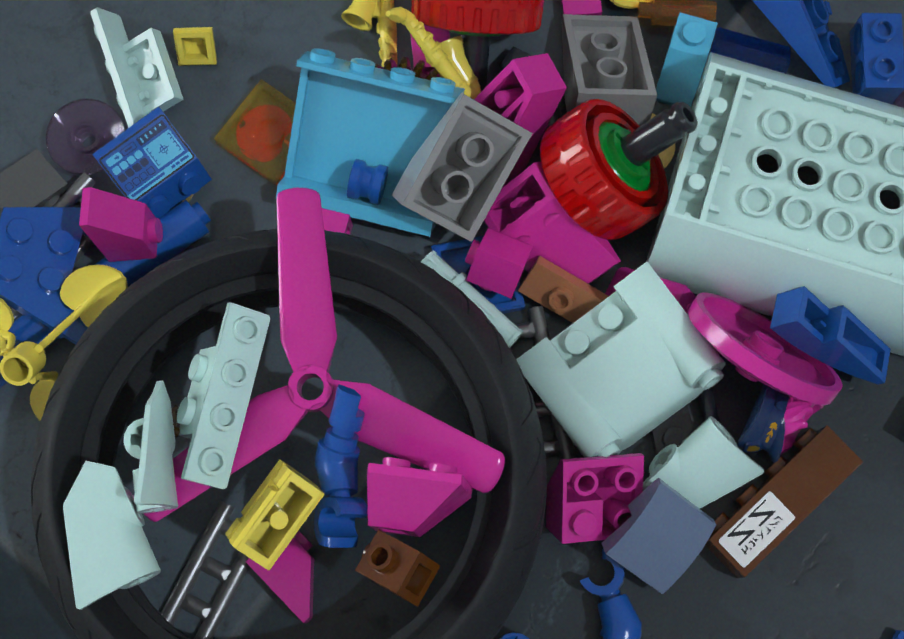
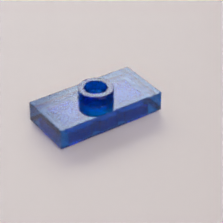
M721 27L716 28L710 50L712 53L785 74L791 60V48L789 46Z

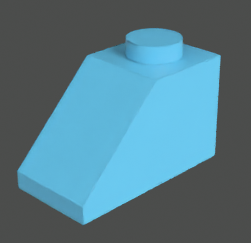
M679 13L656 86L657 102L671 106L676 102H684L690 107L692 106L709 55L717 22Z

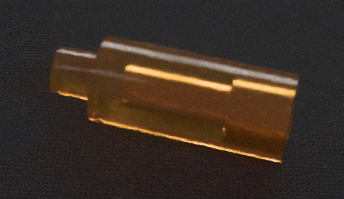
M653 0L652 3L639 2L637 17L651 18V25L675 26L678 15L681 12L715 22L717 3L710 0Z

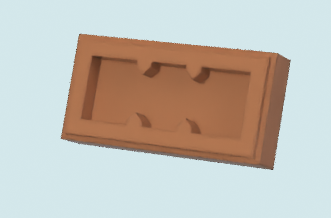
M541 256L538 257L518 289L520 293L572 323L609 297L607 294Z

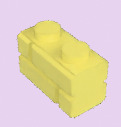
M279 459L241 511L243 516L235 519L225 535L234 548L265 569L270 570L325 494L315 483Z

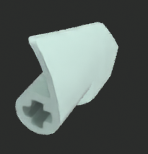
M162 380L156 381L153 392L145 405L144 418L133 421L124 433L123 443L126 451L131 456L140 460L139 468L132 471L135 493L134 503L136 504L137 513H155L178 508L172 457L175 449L171 401Z
M710 416L684 439L679 447L675 444H670L654 457L649 466L650 476L643 482V491L657 478H660L700 509L762 475L764 469L739 449L731 434L715 418Z
M85 461L63 504L76 608L80 610L118 589H127L139 585L161 572L142 528L145 525L142 513H137L134 496L128 488L124 487L116 467Z

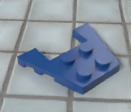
M3 207L0 216V298L8 306L26 317L28 315L50 328L49 331L52 332L74 311L64 307L60 297V290L64 280L73 272L82 235L87 236L79 226L81 207ZM78 317L58 337L61 339L64 337L76 345L88 327Z

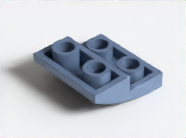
M657 478L628 505L632 516L604 540L602 546L606 555L658 592L664 594L699 555L716 527L714 519L660 478Z

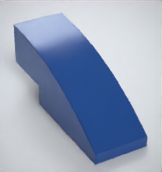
M805 286L777 294L770 329L799 350L830 367L878 385L885 383L891 349L844 305L829 309Z

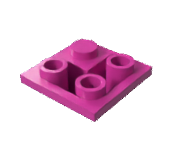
M636 453L611 455L608 457L561 459L547 485L546 528L562 544L606 540L632 516L628 505L643 492L644 455Z
M384 457L382 464L368 463V526L375 531L379 529L385 533L421 537L471 498L472 488L464 476L457 473V467L430 463L428 470L415 469L410 467L411 462L408 460Z

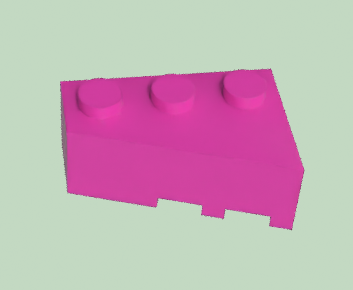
M548 53L513 59L474 99L533 133L503 187L525 170L567 89Z

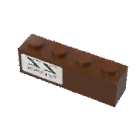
M828 425L816 432L811 427L806 430L793 443L797 450L787 460L781 455L777 462L772 463L764 471L768 478L758 488L752 483L735 499L739 506L729 516L722 512L714 519L716 527L705 545L736 578L746 577L863 463Z

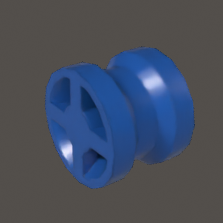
M356 159L348 181L347 198L357 199L364 197L368 198L370 203L379 205L387 182L388 166L379 164L376 167L368 166L364 160Z

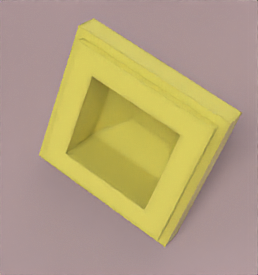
M213 27L173 29L178 66L217 65Z

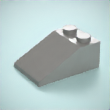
M563 14L561 24L564 83L567 87L565 91L567 112L590 99H602L620 107L639 126L649 121L656 102L657 92L638 17Z
M461 93L410 160L392 196L406 208L472 242L533 133Z

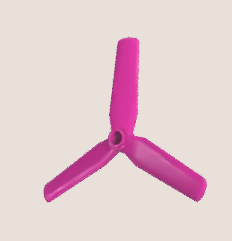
M299 187L279 192L277 194L280 341L293 373L289 378L287 386L257 395L249 401L231 474L285 441L308 412L322 411L330 418L337 387L340 384L354 389L361 395L358 408L365 413L361 430L355 432L359 436L358 441L401 459L408 460L427 470L430 463L457 467V473L464 476L471 488L482 493L491 491L498 483L504 469L505 457L502 452L371 384L334 380L329 374L337 332L320 194L313 189ZM314 377L320 378L324 385L322 394L315 400L304 399L301 390L305 381ZM189 447L173 458L178 508L211 488L210 486L181 479ZM176 509L143 514L149 520L157 522Z

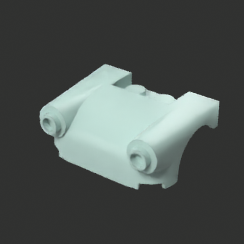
M645 262L613 286L616 290L613 294L553 339L549 340L545 337L516 359L525 378L584 458L619 455L622 450L632 446L697 398L704 390L718 383L724 376L721 370L725 366V361L692 324L686 311L648 262Z

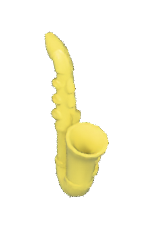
M353 0L349 8L342 12V19L353 28L361 31H370L372 29V18H377L376 32L377 35H380L378 39L380 50L378 53L382 60L381 65L384 67V62L389 58H392L397 64L396 22L386 16V12L394 8V0Z
M395 7L386 12V16L390 20L406 26L424 53L426 63L434 67L442 78L450 79L456 83V87L464 88L465 95L472 99L476 98L481 92V87L465 56L462 36H456L440 43L438 41L435 42L433 34L426 31L424 23L418 21L409 10Z

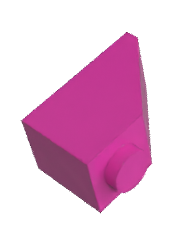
M92 187L82 189L79 226L109 262L153 259L157 257V243H160L163 239L162 223L159 218L154 216L146 203Z
M298 531L270 570L265 569L250 558L246 563L303 623L307 624L313 618L314 558L308 552L313 545Z

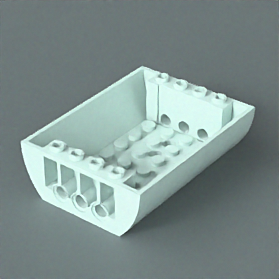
M710 52L691 108L697 117V128L692 133H686L682 138L668 185L667 203L660 213L646 262L650 264L660 278L686 285L692 293L707 292L717 294L768 316H773L777 294L805 286L829 309L844 305L891 349V353L904 356V108ZM763 154L774 157L778 163V170L773 173L762 171L757 165V157ZM803 166L813 168L818 174V183L814 185L803 183L798 177V168ZM883 190L895 192L900 200L899 208H886L880 201V192Z

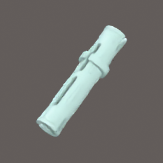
M431 251L421 261V263L434 269L439 275L458 287L473 301L502 335L509 348L523 334L524 331L522 329H519L494 304L467 282L466 274L463 272L458 274L437 255L436 251Z

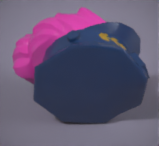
M763 384L743 432L737 441V446L743 452L755 453L764 450L769 455L771 461L775 463L784 452L792 448L800 430L808 427L806 421L814 413L822 409L824 405L797 399Z

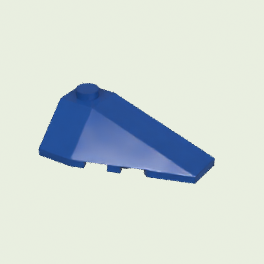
M752 0L824 85L835 88L850 81L840 40L833 31H829L828 21L829 16L832 15L829 2H823V0Z

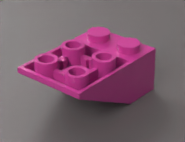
M534 162L505 185L484 219L490 229L533 246L524 268L527 272L530 271L538 257L541 256L590 284L621 262L607 239L596 237L587 232L567 214L553 194L545 177L541 162Z

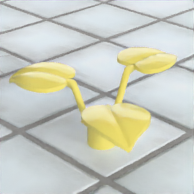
M97 264L84 266L72 272L61 286L60 297L63 303L74 311L38 344L25 341L15 347L16 336L9 332L14 323V316L7 303L0 298V356H3L0 362V373L12 385L22 386L28 382L35 384L30 394V405L39 421L43 416L50 391L59 375L56 371L40 372L46 364L44 349L78 317L89 327L102 311L128 288L127 279L121 271L107 265Z

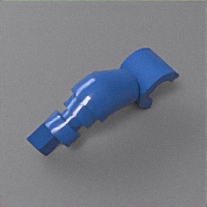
M340 384L337 387L329 418V424L333 427L327 428L325 437L319 440L315 455V469L320 489L325 495L317 504L315 510L314 532L321 546L354 548L357 547L359 537L355 529V518H365L368 516V506L364 499L352 497L358 492V458L360 454V449L357 446L359 436L355 432L361 430L365 413L358 408L361 395L354 389Z
M602 549V559L609 561L614 567L615 574L613 580L605 586L595 585L589 577L580 580L586 590L600 596L602 601L597 604L602 625L599 635L603 637L602 639H641L642 622L627 593L621 595L619 590L624 583L625 569L606 555L604 549Z

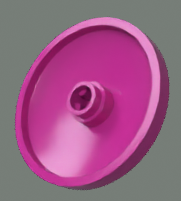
M707 292L697 294L688 308L689 319L696 329L723 357L736 366L735 369L745 378L753 382L759 381L781 393L819 405L831 404L843 387L842 381L832 367L788 343L770 329L771 320L758 312L726 297Z

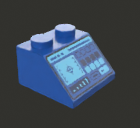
M159 106L92 154L126 198L146 203L156 218L165 215L212 180L199 159Z

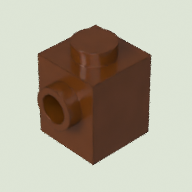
M378 529L372 542L365 547L361 561L355 571L418 607L440 565L420 551Z

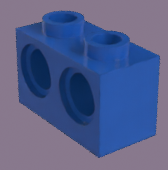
M862 13L850 31L852 93L893 104L904 91L902 13Z

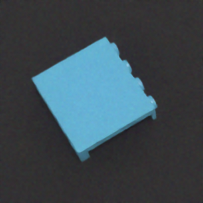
M314 48L311 49V52H305L296 63L297 67H301L285 175L278 183L275 199H277V194L282 190L298 187L309 188L319 192L321 206L324 209L349 214L352 218L430 237L437 223L401 205L392 196V193L410 160L461 93L464 94L465 89L456 87V83L447 78L432 77L431 80L415 77V72L405 68L394 67L391 68V71L376 68L375 63L368 59L352 58L351 61L335 58L336 54L326 49ZM356 159L364 160L368 166L376 167L379 164L388 166L387 182L379 205L370 203L368 198L364 197L357 199L347 198L348 181Z

